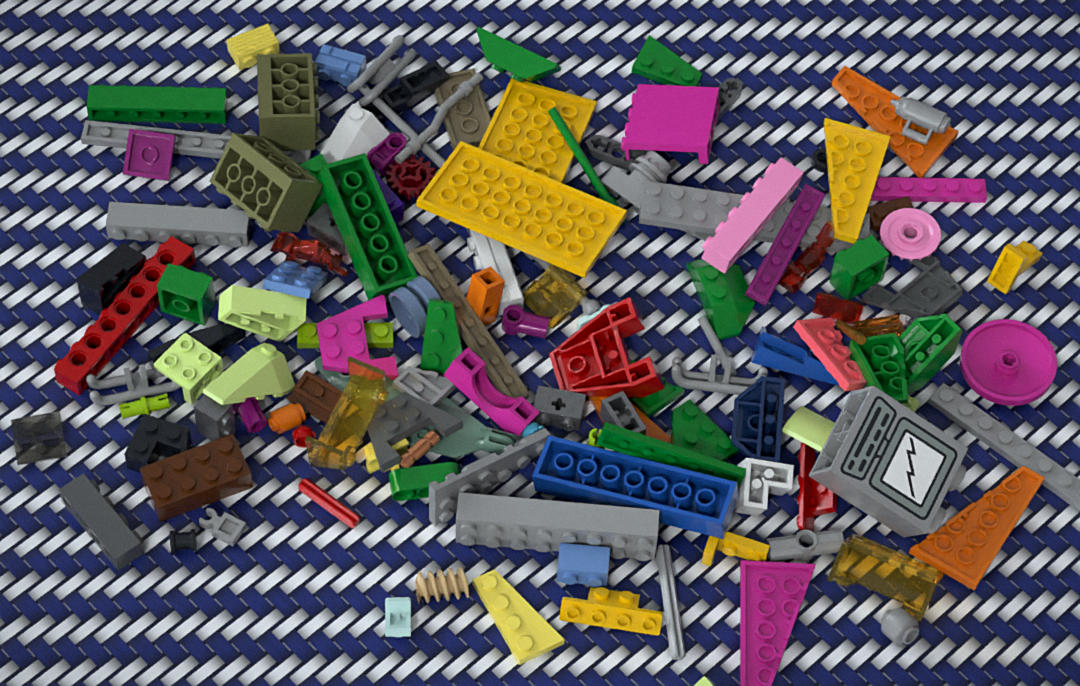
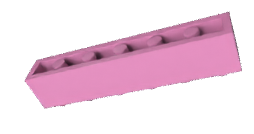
M782 157L776 164L771 163L765 171V177L763 179L759 177L752 187L754 190L751 193L746 192L740 201L741 205L738 208L735 206L730 211L726 223L722 221L715 230V236L713 238L709 236L702 246L705 250L701 259L725 274L799 186L804 172Z

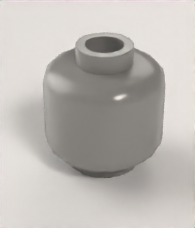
M898 607L893 610L890 609L883 614L881 631L893 643L908 645L916 639L919 634V623L908 611Z

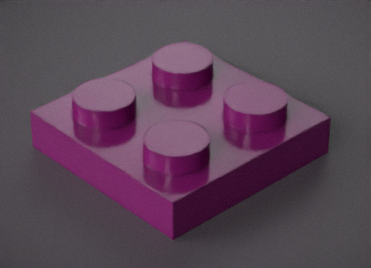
M129 129L123 175L170 181L176 135Z

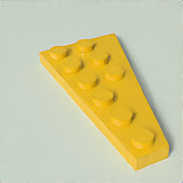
M825 118L823 124L833 238L854 244L858 240L891 136Z

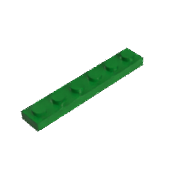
M607 422L604 423L597 439V445L630 456L737 482L738 488L745 477V468Z

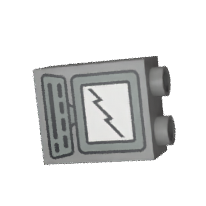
M870 386L850 393L809 477L903 538L927 533L932 534L939 528L945 518L946 510L940 505L947 491L955 490L965 477L966 467L961 462L968 448L875 386Z

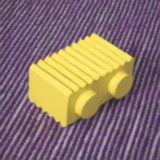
M268 23L227 39L228 52L239 70L253 67L257 63V54H280L279 41Z

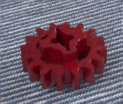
M412 155L411 159H406L401 164L394 160V165L389 164L388 172H386L387 186L395 194L398 193L399 199L405 196L409 202L411 197H415L417 200L435 176V168H431V162L424 163V157L422 156L417 160L415 155Z

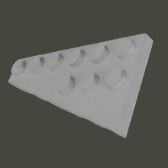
M543 428L523 438L516 447H513L512 444L504 447V452L500 455H497L495 452L466 465L458 475H455L453 472L446 475V480L438 484L436 480L429 483V521L435 527L441 522L446 523L449 521L454 513L457 512L459 492L486 495L497 483L505 482L513 472L519 468H525L533 458L541 455L548 435L551 436L546 428Z

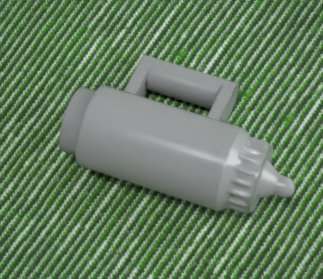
M902 96L900 100L892 99L890 102L896 108L895 113L907 121L901 135L921 144L927 145L933 133L944 135L950 124L951 118L947 116V113L913 98ZM911 123L929 130L927 135L910 129Z

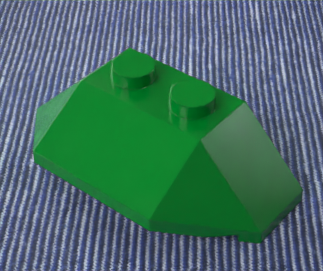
M480 27L476 30L485 59L492 64L491 68L502 74L504 70L512 73L510 77L521 83H523L524 79L533 82L560 72L562 68L558 64Z
M703 259L686 263L687 270L708 320L719 341L739 336L755 306V301L745 295L748 285L739 265L733 264L724 274Z
M947 314L917 318L898 338L904 347L905 379L907 380L908 395L923 388L955 354L963 330Z

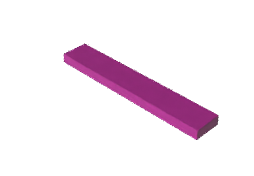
M807 184L804 185L745 293L747 297L766 306L826 194Z

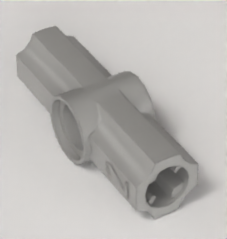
M840 529L815 533L810 530H801L797 535L766 540V544L770 545L768 553L770 561L793 558L808 561L816 555L844 552V538ZM801 544H808L810 547H804Z

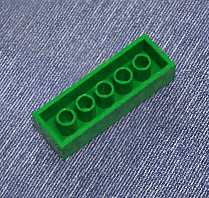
M363 153L322 165L316 177L323 183L321 189L368 300L380 295L388 297L400 287L406 288L407 283L418 276L411 260L407 256L408 252L366 154Z

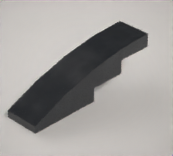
M435 61L400 77L399 84L384 90L380 94V98L398 115L432 93L449 79V75ZM372 102L361 107L371 112L380 123L389 120Z
M226 323L188 333V335L218 354L244 339L246 332L242 328ZM180 337L169 340L147 352L149 365L152 369H155L154 363Z

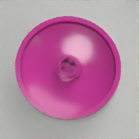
M999 319L979 325L967 336L960 354V368L967 384L984 399L996 404L1018 406L1039 399L1049 390L1057 371V357L1050 341L1036 328L1021 321Z

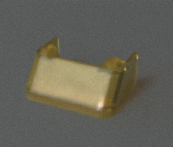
M349 356L347 363L350 380L318 440L309 436L305 439L310 464L320 468L345 470L347 466L352 467L357 455L355 451L379 405H383L387 400L389 391L386 390L385 371Z
M851 534L841 544L827 580L832 582L836 578L835 582L845 587L858 583L903 603L902 606L906 611L916 617V620L922 621L938 590L944 573L865 537Z

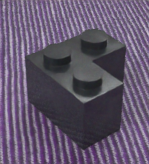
M144 414L124 453L127 469L141 473V467L157 462L159 456L168 458L189 450L192 445L190 428Z

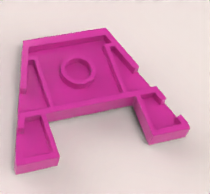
M380 295L316 324L323 370L348 374L358 372L376 378L377 376L389 377L390 380H395L398 377L395 356L371 360L369 358L363 321L388 318L384 295Z

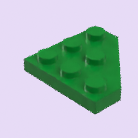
M691 400L686 401L673 410L671 414V444L724 462L738 454L739 450L731 444V439Z

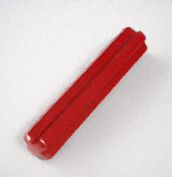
M304 478L299 483V491L350 528H355L361 520L358 514L308 478Z

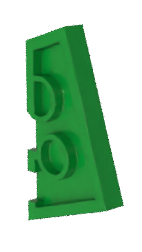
M430 298L420 369L445 373L454 359L464 349L461 344L454 302Z

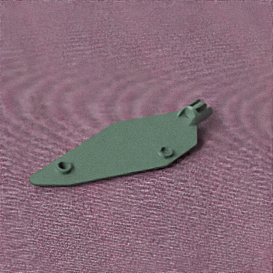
M317 358L315 360V366L325 380L346 393V399L364 413L402 394L393 387L394 380H390L389 377L377 376L376 378L358 372L348 374L323 370L322 359ZM446 397L436 408L460 418L463 428L444 438L430 424L406 438L409 443L408 446L412 447L420 439L424 438L428 432L435 431L440 437V441L432 446L429 452L456 459L479 450L489 453L495 452L497 455H500L504 452V447L510 444L513 447L515 446L518 436L486 427Z

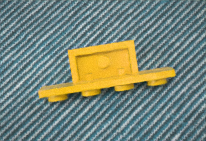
M590 587L588 600L570 597L562 598L559 619L561 621L658 636L660 635L663 613L661 611L638 608L639 594H633L630 591H613L604 587Z

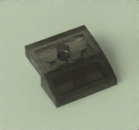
M60 411L11 420L17 465L67 457Z

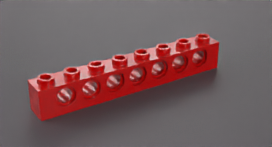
M172 236L166 242H163L159 246L157 253L144 263L143 269L130 279L128 286L115 296L114 302L101 312L99 319L86 329L84 336L71 346L69 353L56 363L54 373L57 383L80 396L89 386L86 377L90 374L97 377L160 304L157 284L167 267L165 264L181 265L189 270L196 263L194 249Z

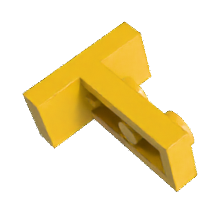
M1022 241L1016 247L1008 243L1004 246L987 282L1006 295L1010 292L1017 277L1038 262L1043 253L1026 241Z
M726 531L724 539L709 536L703 552L702 564L711 566L717 550L722 551L725 555L737 556L747 561H766L770 545Z

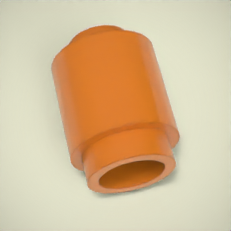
M290 403L270 412L268 424L273 432L276 431L278 434H282L302 425V422L306 420V415L299 403Z

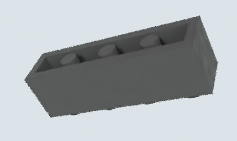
M83 473L59 489L62 503L118 571L143 555L141 546L143 540L137 531L132 532L128 528L129 524L123 514L120 513L118 515L114 511L115 507L109 497H103L100 494V488L93 479L89 480Z

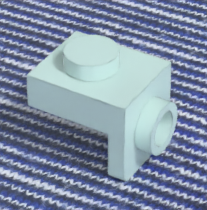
M386 598L385 637L411 636V598Z

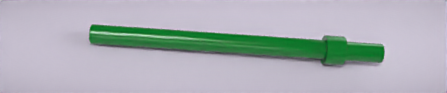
M556 107L551 108L548 111L549 115L601 199L618 206L617 201L606 190Z

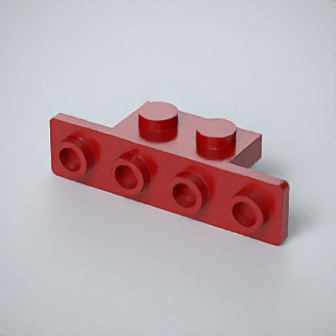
M801 443V451L798 453L800 473L798 474L800 490L797 496L799 516L796 522L800 531L810 530L814 532V516L837 512V494L809 477L815 464L816 453L809 445Z

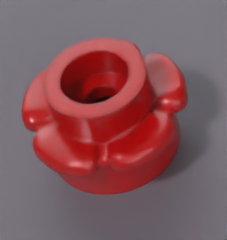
M299 426L292 432L293 442L301 448L310 447L313 444V439L316 438V433L311 431V428L308 426Z

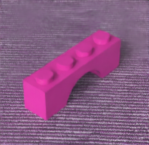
M469 347L454 359L444 373V376L505 432L519 437L540 413L524 397L512 398L500 393L487 377L486 363Z

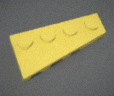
M495 569L472 579L475 590L519 665L564 645L565 640Z

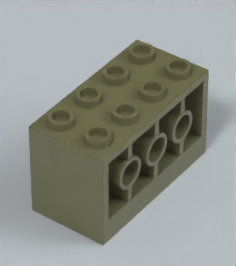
M312 53L257 54L259 136L266 138L281 151L315 150V140H320L319 126L315 127V124H320V112L315 110V108H319V95L314 94L318 92V79L313 78V76H317V62L312 63Z
M239 133L232 134L210 179V182L217 187L216 190L219 193L228 196L232 204L243 208L248 217L259 221L263 229L270 232L279 230L283 233L300 231L323 183L266 138Z

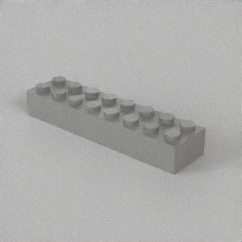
M459 492L456 512V543L466 546L474 544L486 545L490 548H497L499 546L511 547L514 550L534 549L538 552H559L560 543L610 547V556L614 559L635 558L639 561H648L655 559L660 510Z

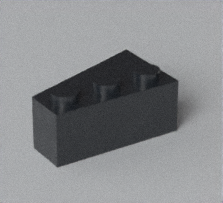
M122 243L76 278L81 304L100 315L105 308H108L114 302L115 296L128 286L130 279L143 269V265L147 261L146 256Z

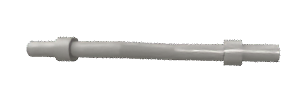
M476 73L467 82H462L457 87V91L440 105L431 125L418 137L408 141L405 144V148L394 157L397 163L401 164L411 154L415 155L421 149V145L439 130L447 111L460 99L471 94L473 88L483 80V76L480 73Z

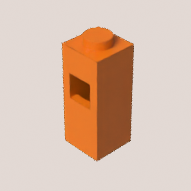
M491 266L472 274L466 297L484 326L495 322L505 285V280Z

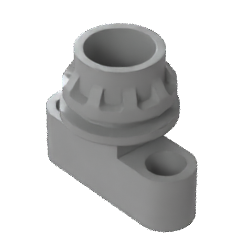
M649 150L644 156L637 157L634 163L628 166L631 171L629 176L613 166L601 179L610 194L616 198L620 195L625 203L634 205L637 214L640 212L642 181L666 184L667 175L672 170L668 162L652 150Z

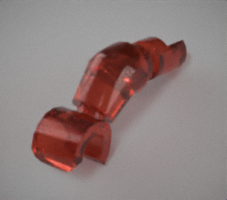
M827 221L816 237V242L813 241L811 246H807L794 263L787 265V271L780 278L778 284L790 293L795 294L803 286L807 276L819 268L825 260L826 247H830L834 242V239L828 235L834 227L831 222Z
M280 232L270 249L274 253L282 252L287 255L286 261H294L296 257L314 264H326L328 269L344 278L348 274V270L339 265L343 257L336 253L332 255L331 250L326 248V244L314 239L299 240L291 233Z

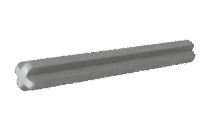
M660 544L656 548V557L670 656L672 660H682L686 653L671 550L669 545Z

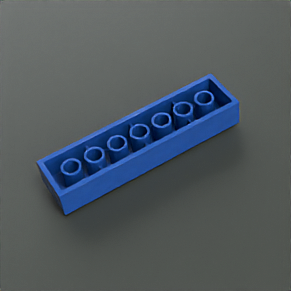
M548 435L532 475L534 488L537 492L586 504L660 510L659 523L721 539L725 537L739 498L737 482Z

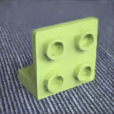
M187 333L182 334L154 363L155 369L183 388L184 400L190 405H193L203 394L202 392L207 385L223 373L222 358Z

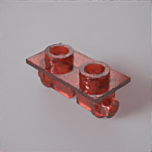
M818 292L812 313L829 318L832 317L836 320L841 319L846 323L858 326L864 305H860V302L856 303L828 295L826 292H823V294Z

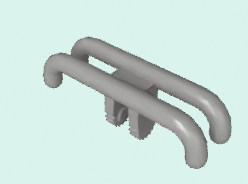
M402 35L394 37L393 42L355 81L347 86V91L353 93L366 82L373 85L377 84L359 100L360 106L364 107L376 99L415 58L416 51L408 49L396 65L391 61L390 57L405 41Z
M711 355L709 374L684 370L680 357L673 358L671 369L674 382L682 388L740 395L761 376L767 377L768 375L767 368L761 367L755 378L730 376L732 357L729 356L725 359L723 375L715 374L718 362L717 355Z
M144 364L139 365V372L132 373L128 367L124 368L125 375L102 380L96 379L93 374L86 377L88 385L94 389H107L127 384L128 391L107 396H101L96 390L91 391L90 398L97 405H111L139 399L144 396L148 397L175 391L181 388V386L174 381L149 386V379L165 375L157 369L145 370Z

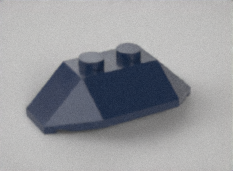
M761 376L734 400L731 444L748 458L780 463L786 379Z

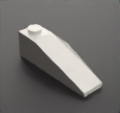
M352 104L338 122L321 153L328 164L363 153L367 155L372 148L380 144L390 133L371 112Z

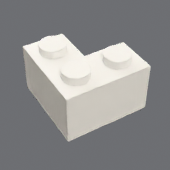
M746 458L737 464V466L745 468L746 472L738 488L739 498L734 512L758 516L767 510L768 494L783 496L792 490L794 465Z

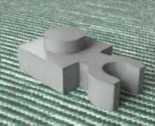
M212 508L206 509V515L212 517L210 520L199 519V524L202 528L212 529L213 537L231 546L235 545L247 528L246 522L226 512L219 517Z

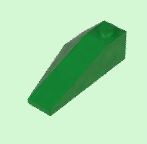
M896 333L865 337L866 342L863 345H859L851 339L849 345L851 354L849 357L858 364L867 381L865 387L875 386L899 403H908L904 347Z

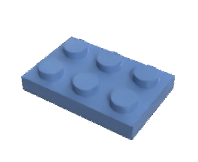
M285 261V263L282 262L264 279L263 289L310 299L326 282L328 273L321 271L319 267L308 266L305 268L298 266L299 264L296 262Z

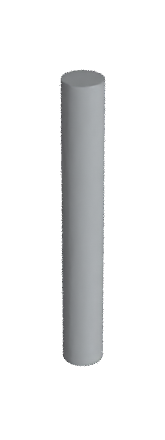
M701 316L698 322L722 367L725 368L724 363L727 354L707 317ZM731 363L730 376H735L737 372Z

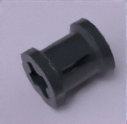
M191 529L190 532L180 533L170 531L171 553H176V550L187 549L197 551L195 529Z

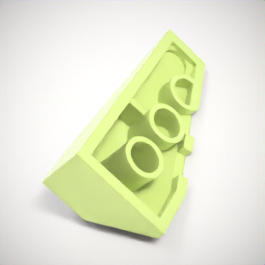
M264 342L249 350L207 385L202 393L221 405L245 402L246 398L255 397L257 400H262L265 395L271 394L275 398L282 397L293 391L295 383L284 354L276 350L273 345Z

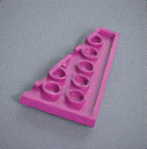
M741 560L740 686H772L816 564Z

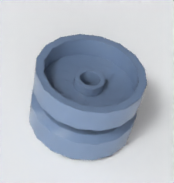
M421 276L408 282L406 288L400 287L389 294V302L394 315L406 332L415 338L425 333L429 299L441 300L435 288Z

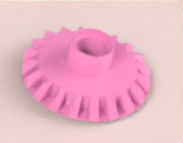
M915 208L898 209L890 213L881 224V244H884L886 251L889 250L892 256H899L901 260L906 258L910 261L913 259L921 261L923 257H929L932 252L936 251L941 239L940 227L931 215Z

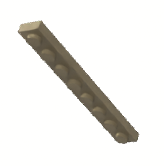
M427 244L410 250L407 256L421 277L430 282L441 300L454 302L459 334L467 346L486 363V374L495 388L508 397L517 398L522 396L527 400L530 393L431 245Z

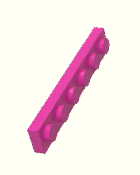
M878 177L870 201H892L908 196L911 202L986 203L985 179Z

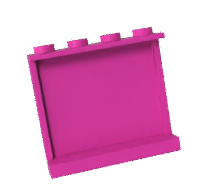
M638 84L636 93L632 94L633 108H629L628 111L629 122L625 124L626 137H622L621 149L625 151L626 160H630L632 150L698 153L699 164H708L720 106L719 87Z

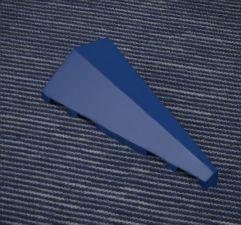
M762 326L751 356L752 363L839 385L812 351L788 342V339L783 336L780 338L768 333L769 329Z

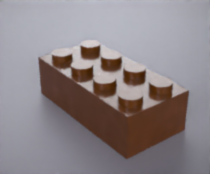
M234 434L140 468L142 483L159 522L253 488L250 469Z

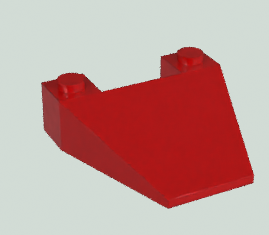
M630 297L608 306L549 353L560 390L596 397H610L623 391L627 397L644 398L665 389L659 369L650 356L631 363L624 338L645 330L639 309Z

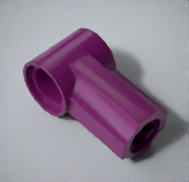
M509 305L503 311L501 328L508 335L523 333L545 339L550 318L524 312L517 305Z
M255 397L246 398L245 402L232 404L234 412H238L248 433H257L267 425V420Z

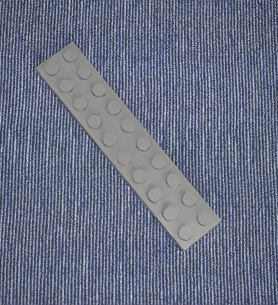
M643 180L641 184L639 224L715 235L718 225L722 221L726 223L730 211L735 206L738 208L741 205L740 201L744 195ZM785 201L754 240L773 243L794 202ZM820 206L798 247L838 253L843 249L847 250L854 244L833 238L831 208ZM869 213L865 215L858 240L870 236Z

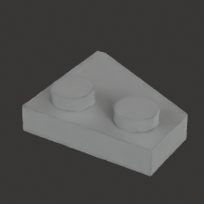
M410 366L393 381V387L399 392L409 394L434 407H437L456 388L447 378L438 376L437 372L422 371L419 368Z

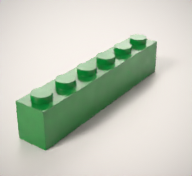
M89 85L87 113L89 121L226 124L227 93L226 88Z

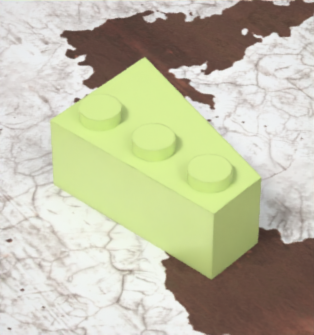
M231 285L219 296L218 320L281 342L306 321V298Z

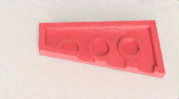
M830 317L797 320L793 328L810 347L813 354L823 363L826 370L836 379L839 386L844 391L863 389L867 381L856 361L850 359L851 351L848 346H843L841 342L842 334L833 327L835 324L834 319Z

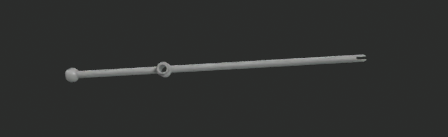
M366 84L358 89L364 96L371 91ZM379 96L372 101L410 140L419 136ZM426 142L421 145L420 150L441 168L445 160ZM530 255L583 306L582 310L585 315H591L601 309L598 301L588 299L553 264Z

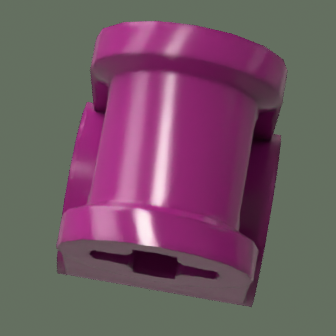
M398 132L391 133L366 155L370 165L377 168L380 175L386 176L389 164L394 165V157L405 148V136Z

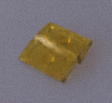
M550 264L541 278L531 283L523 297L524 303L537 315L550 318L549 326L554 329L579 305L588 292L562 268Z

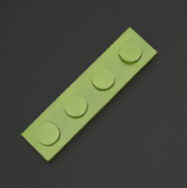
M303 323L297 328V349L320 348L317 323ZM364 323L368 348H393V323Z

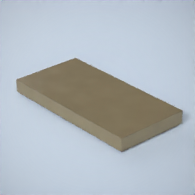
M474 68L448 73L449 79L434 90L439 107L457 91V87L462 82H467L476 74ZM479 83L473 88L471 94L460 99L447 111L443 122L453 151L460 141L474 147H479L491 122Z

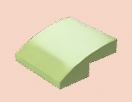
M801 406L784 425L782 432L821 452L835 423Z

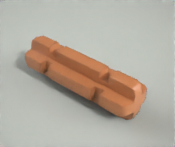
M435 431L428 432L424 438L408 449L407 453L400 456L401 463L399 464L403 468H409L414 464V461L421 458L432 446L436 445L440 441V437Z

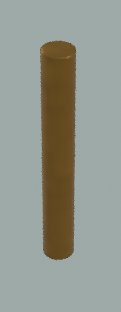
M841 319L835 322L836 328L859 345L865 344L866 338Z

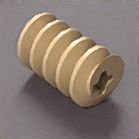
M458 567L456 575L451 568H448L446 576L441 569L437 571L436 577H434L432 571L427 572L426 578H424L421 572L417 573L415 585L418 604H420L421 597H424L425 601L430 603L432 595H434L437 602H440L441 594H444L447 601H450L451 593L455 594L457 600L460 599L461 592H464L466 597L469 598L467 576L462 567Z

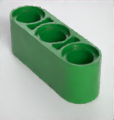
M445 462L391 471L389 473L392 498L396 501L429 498V483L435 480L438 484L446 480L445 476L452 472L455 475L460 474L459 464Z

